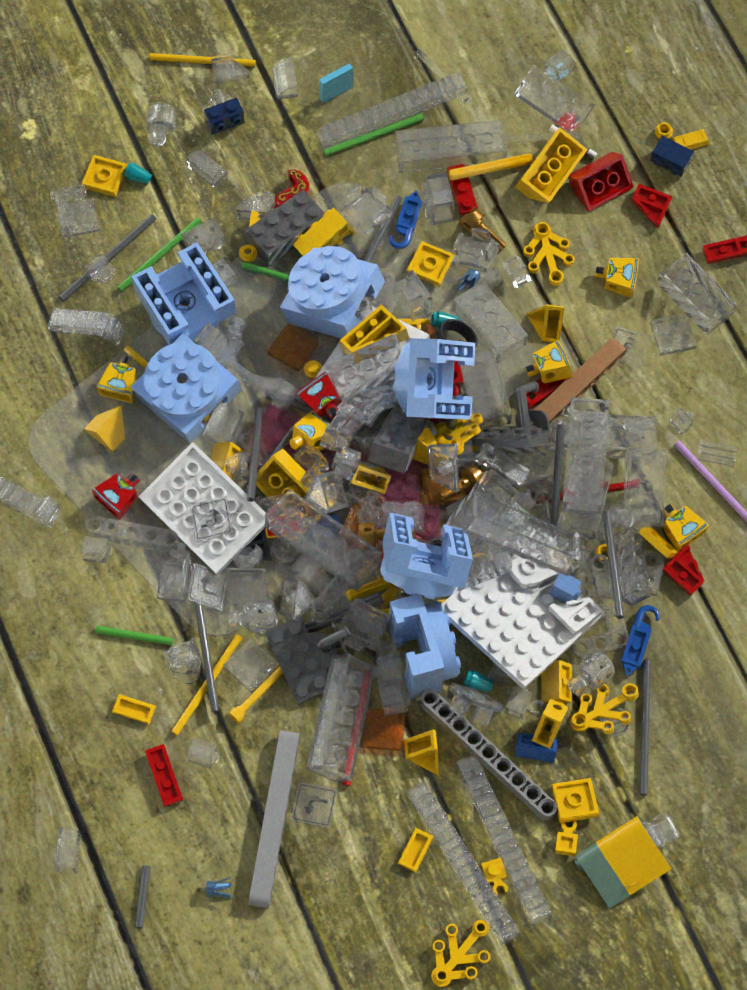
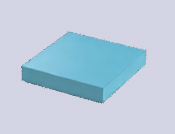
M350 64L319 80V94L322 103L353 88V67Z

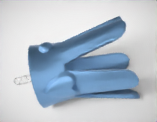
M474 269L467 271L462 278L457 280L464 279L457 290H461L469 284L466 292L469 295L480 280L479 272Z
M231 877L216 882L207 881L206 888H201V890H206L207 897L231 898L230 894L216 891L231 887L232 884L229 882L218 883Z

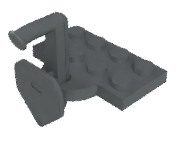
M533 381L516 389V426L500 427L499 429H495L494 426H486L478 435L469 439L466 442V446L512 447L529 450V448L537 447L540 443L550 439L547 414L542 410H528L526 393L537 392L539 388L538 383Z
M299 616L265 632L298 705L334 688L326 669L333 665L337 657V649L341 647L347 658H351L343 639L350 637L349 629L346 626L339 630L336 623L332 621L331 624L335 633L329 636L323 632L309 633L302 617Z

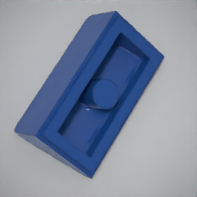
M518 732L515 756L551 763L555 761L558 739L555 738L549 749L532 741L533 734Z

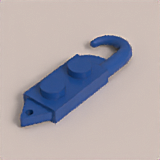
M415 191L408 197L405 196L396 225L397 232L404 235V240L402 243H396L393 241V236L390 235L389 243L394 248L404 249L411 242L423 203L420 200L418 191Z
M651 605L642 606L636 613L621 660L626 677L636 669H640L650 638L651 628L642 621L644 614L647 611H651L655 614V620L659 621V611Z

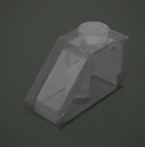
M217 55L211 59L215 84L250 78V71L229 56Z
M267 191L256 192L237 206V218L250 220L251 211L259 212V219H262L275 209V194Z

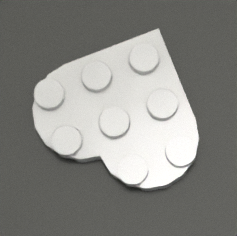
M535 527L525 528L519 533L514 543L517 552L510 560L508 569L511 577L521 588L537 586L558 577L561 571L567 573L572 568L552 536L546 530L543 532L539 529H534Z

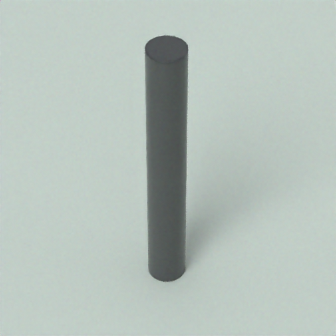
M147 865L142 866L135 922L136 928H143L150 876V866Z

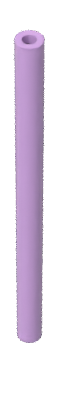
M678 441L674 446L747 523V511L682 442Z

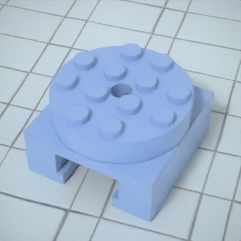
M198 243L179 251L178 257L182 262L159 274H156L151 266L131 276L135 293L149 313L153 326L163 335L168 345L173 344L182 333L192 341L200 340L209 335L218 326L219 322L236 314L234 298Z
M335 246L313 248L311 252L301 257L292 268L288 280L289 292L280 308L289 324L337 338H343L361 322L360 319L356 318L355 313L364 296L376 299L385 280L377 264L358 260L353 253L344 248Z
M184 333L173 344L159 350L149 361L145 373L131 386L137 399L190 444L206 428L201 423L202 420L220 402L227 406L242 390L235 376L220 365L207 349L194 343ZM179 379H188L185 383H179Z
M410 338V342L404 346L398 361L394 365L395 382L393 384V390L396 393L401 409L407 414L406 417L470 419L472 416L473 397L457 396V399H452L454 361H458V365L474 366L475 343Z
M390 513L382 540L384 556L380 572L384 580L404 589V592L407 594H420L428 599L453 595L458 587L465 589L473 561L466 529L443 524L441 531L443 542L441 546L418 542L412 538L414 527L412 517Z
M420 594L390 601L389 630L395 649L403 647L404 642L417 639L421 652L415 655L414 651L406 653L407 666L404 672V679L410 699L421 697L422 693L427 689L440 692L442 681L458 677V674H460L459 668H461L460 659L455 654V634L449 630L450 619L448 613L444 614L441 601L434 600L424 603Z

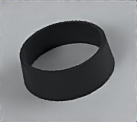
M448 319L442 323L437 339L446 340L442 331L451 330L462 335L467 342L475 343L476 348L478 338L475 331L468 324L456 319Z

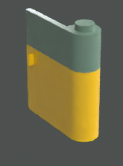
M638 816L576 854L577 859L574 860L580 871L584 869L609 909L672 869Z

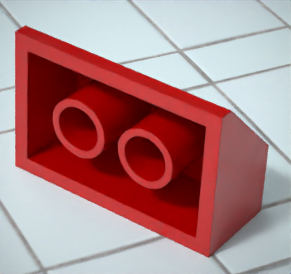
M613 151L568 176L573 192L587 211L593 210L634 187L623 155Z

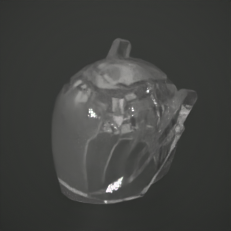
M194 637L191 638V641H183L171 646L167 651L162 649L163 658L168 669L178 681L189 685L197 682L202 670V658Z

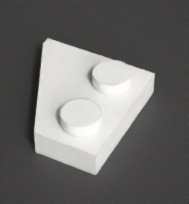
M590 597L582 598L578 601H566L562 605L551 604L548 608L574 636L602 615L603 612Z

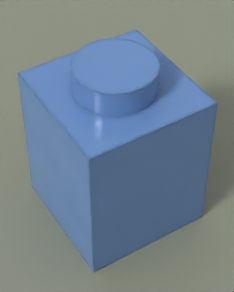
M561 571L549 595L564 603L573 599L577 600L582 591L579 589L582 581Z

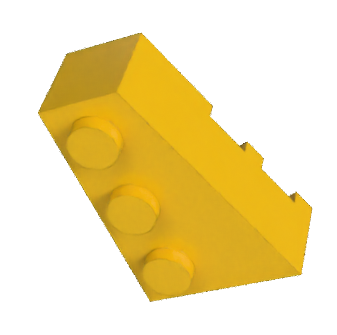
M333 207L331 210H327L318 222L313 223L304 235L302 234L297 237L293 246L304 256L311 252L313 248L318 249L333 246L334 244L339 246L343 243L342 239L349 234L353 236L356 232Z
M381 304L339 341L342 351L347 356H353L354 360L352 361L357 362L363 359L362 356H370L377 353L358 352L357 350L361 348H388L395 344L372 343L379 340H397V343L409 339L407 328Z

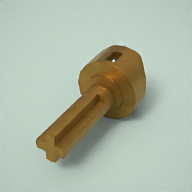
M476 207L460 219L458 224L467 233L476 230L499 252L507 246L504 241L482 223L485 215Z
M474 464L466 467L461 471V478L458 481L436 491L438 499L443 500L464 489L471 492L476 483L477 485L473 492H477L488 485V475H485L483 482L478 487L484 472L474 466Z
M375 522L359 524L361 547L364 549L376 548L378 540H383L385 529L377 530ZM413 527L412 538L415 539V538H414V537H415V533H414V527Z

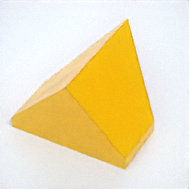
M546 304L526 313L541 341L555 342L559 340L560 342L564 307Z
M122 405L96 415L84 428V431L112 452L125 440Z
M427 427L417 440L413 459L440 469L443 466L444 456L429 427Z
M430 730L405 739L406 759L439 776L436 731Z

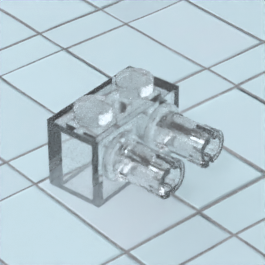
M391 501L383 504V529H386L389 514L394 513L412 517L414 532H424L425 509L422 503L407 501L404 504H400V502Z

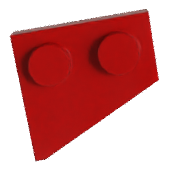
M638 184L631 202L659 228L673 196Z
M687 544L662 569V572L691 597L705 581L702 573L698 570L696 559L694 560L691 547Z

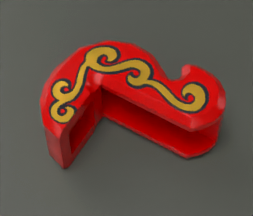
M295 169L288 170V179L293 186L275 196V208L302 190L309 195L310 184L304 173Z

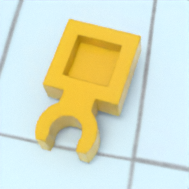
M573 821V826L570 828L566 827V822L561 823L562 832L557 834L555 854L575 856L578 835L573 833L576 831L577 822Z
M498 858L481 863L487 884L493 883L494 885L492 889L493 895L495 897L498 896L496 890L498 887L503 888L504 893L507 894L508 886L502 882V880L507 879L502 859Z

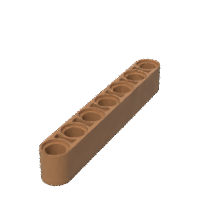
M614 337L610 338L572 374L573 377L563 382L535 410H542L547 414L550 426L626 354L627 349Z

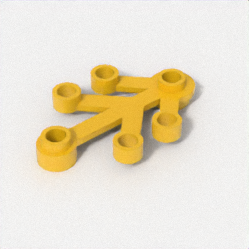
M539 222L533 228V239L529 245L524 247L523 251L525 257H532L535 251L534 248L541 240L542 248L534 260L529 262L528 271L532 274L537 273L539 264L546 257L550 271L549 283L553 286H559L563 282L564 274L562 271L557 270L554 256L563 260L565 266H572L575 260L574 256L563 252L569 249L570 241L551 232V227L547 223ZM549 240L559 244V249L550 245ZM534 265V266H536L537 268H536V269H532L530 266Z
M480 413L473 414L470 419H456L455 430L447 428L445 422L438 423L435 426L437 434L433 436L437 444L445 446L446 452L451 456L461 454L464 451V443L481 432L479 424L483 422V418ZM444 435L451 437L452 440L445 439Z
M632 683L626 684L622 688L621 695L604 704L605 697L609 695V687L606 684H600L597 687L598 694L594 710L587 713L588 707L592 705L593 700L590 694H583L580 697L581 705L579 712L572 716L570 725L573 730L578 732L593 728L600 729L607 735L614 732L613 722L594 721V719L601 717L619 720L623 725L629 724L631 722V715L628 711L617 712L610 710L625 701H635L639 695L638 687Z
M477 920L474 922L472 933L459 949L456 937L458 927L455 924L447 925L445 933L449 941L450 960L446 965L443 957L445 943L442 940L434 941L432 948L435 952L437 967L432 971L431 978L436 986L445 987L450 984L451 980L466 978L474 980L477 977V969L473 966L462 971H452L457 964L478 962L486 964L489 962L490 953L486 950L480 951L479 954L465 955L478 938H483L488 934L489 926L486 921ZM481 924L484 926L485 929L483 931H479L477 929V926ZM450 927L456 930L454 934L448 932ZM440 943L442 944L443 948L441 950H437L435 948V944ZM486 954L488 956V959L483 961L481 960L480 955ZM473 970L475 972V975L473 977L468 976L467 971ZM441 972L446 975V978L443 980L438 978V974Z

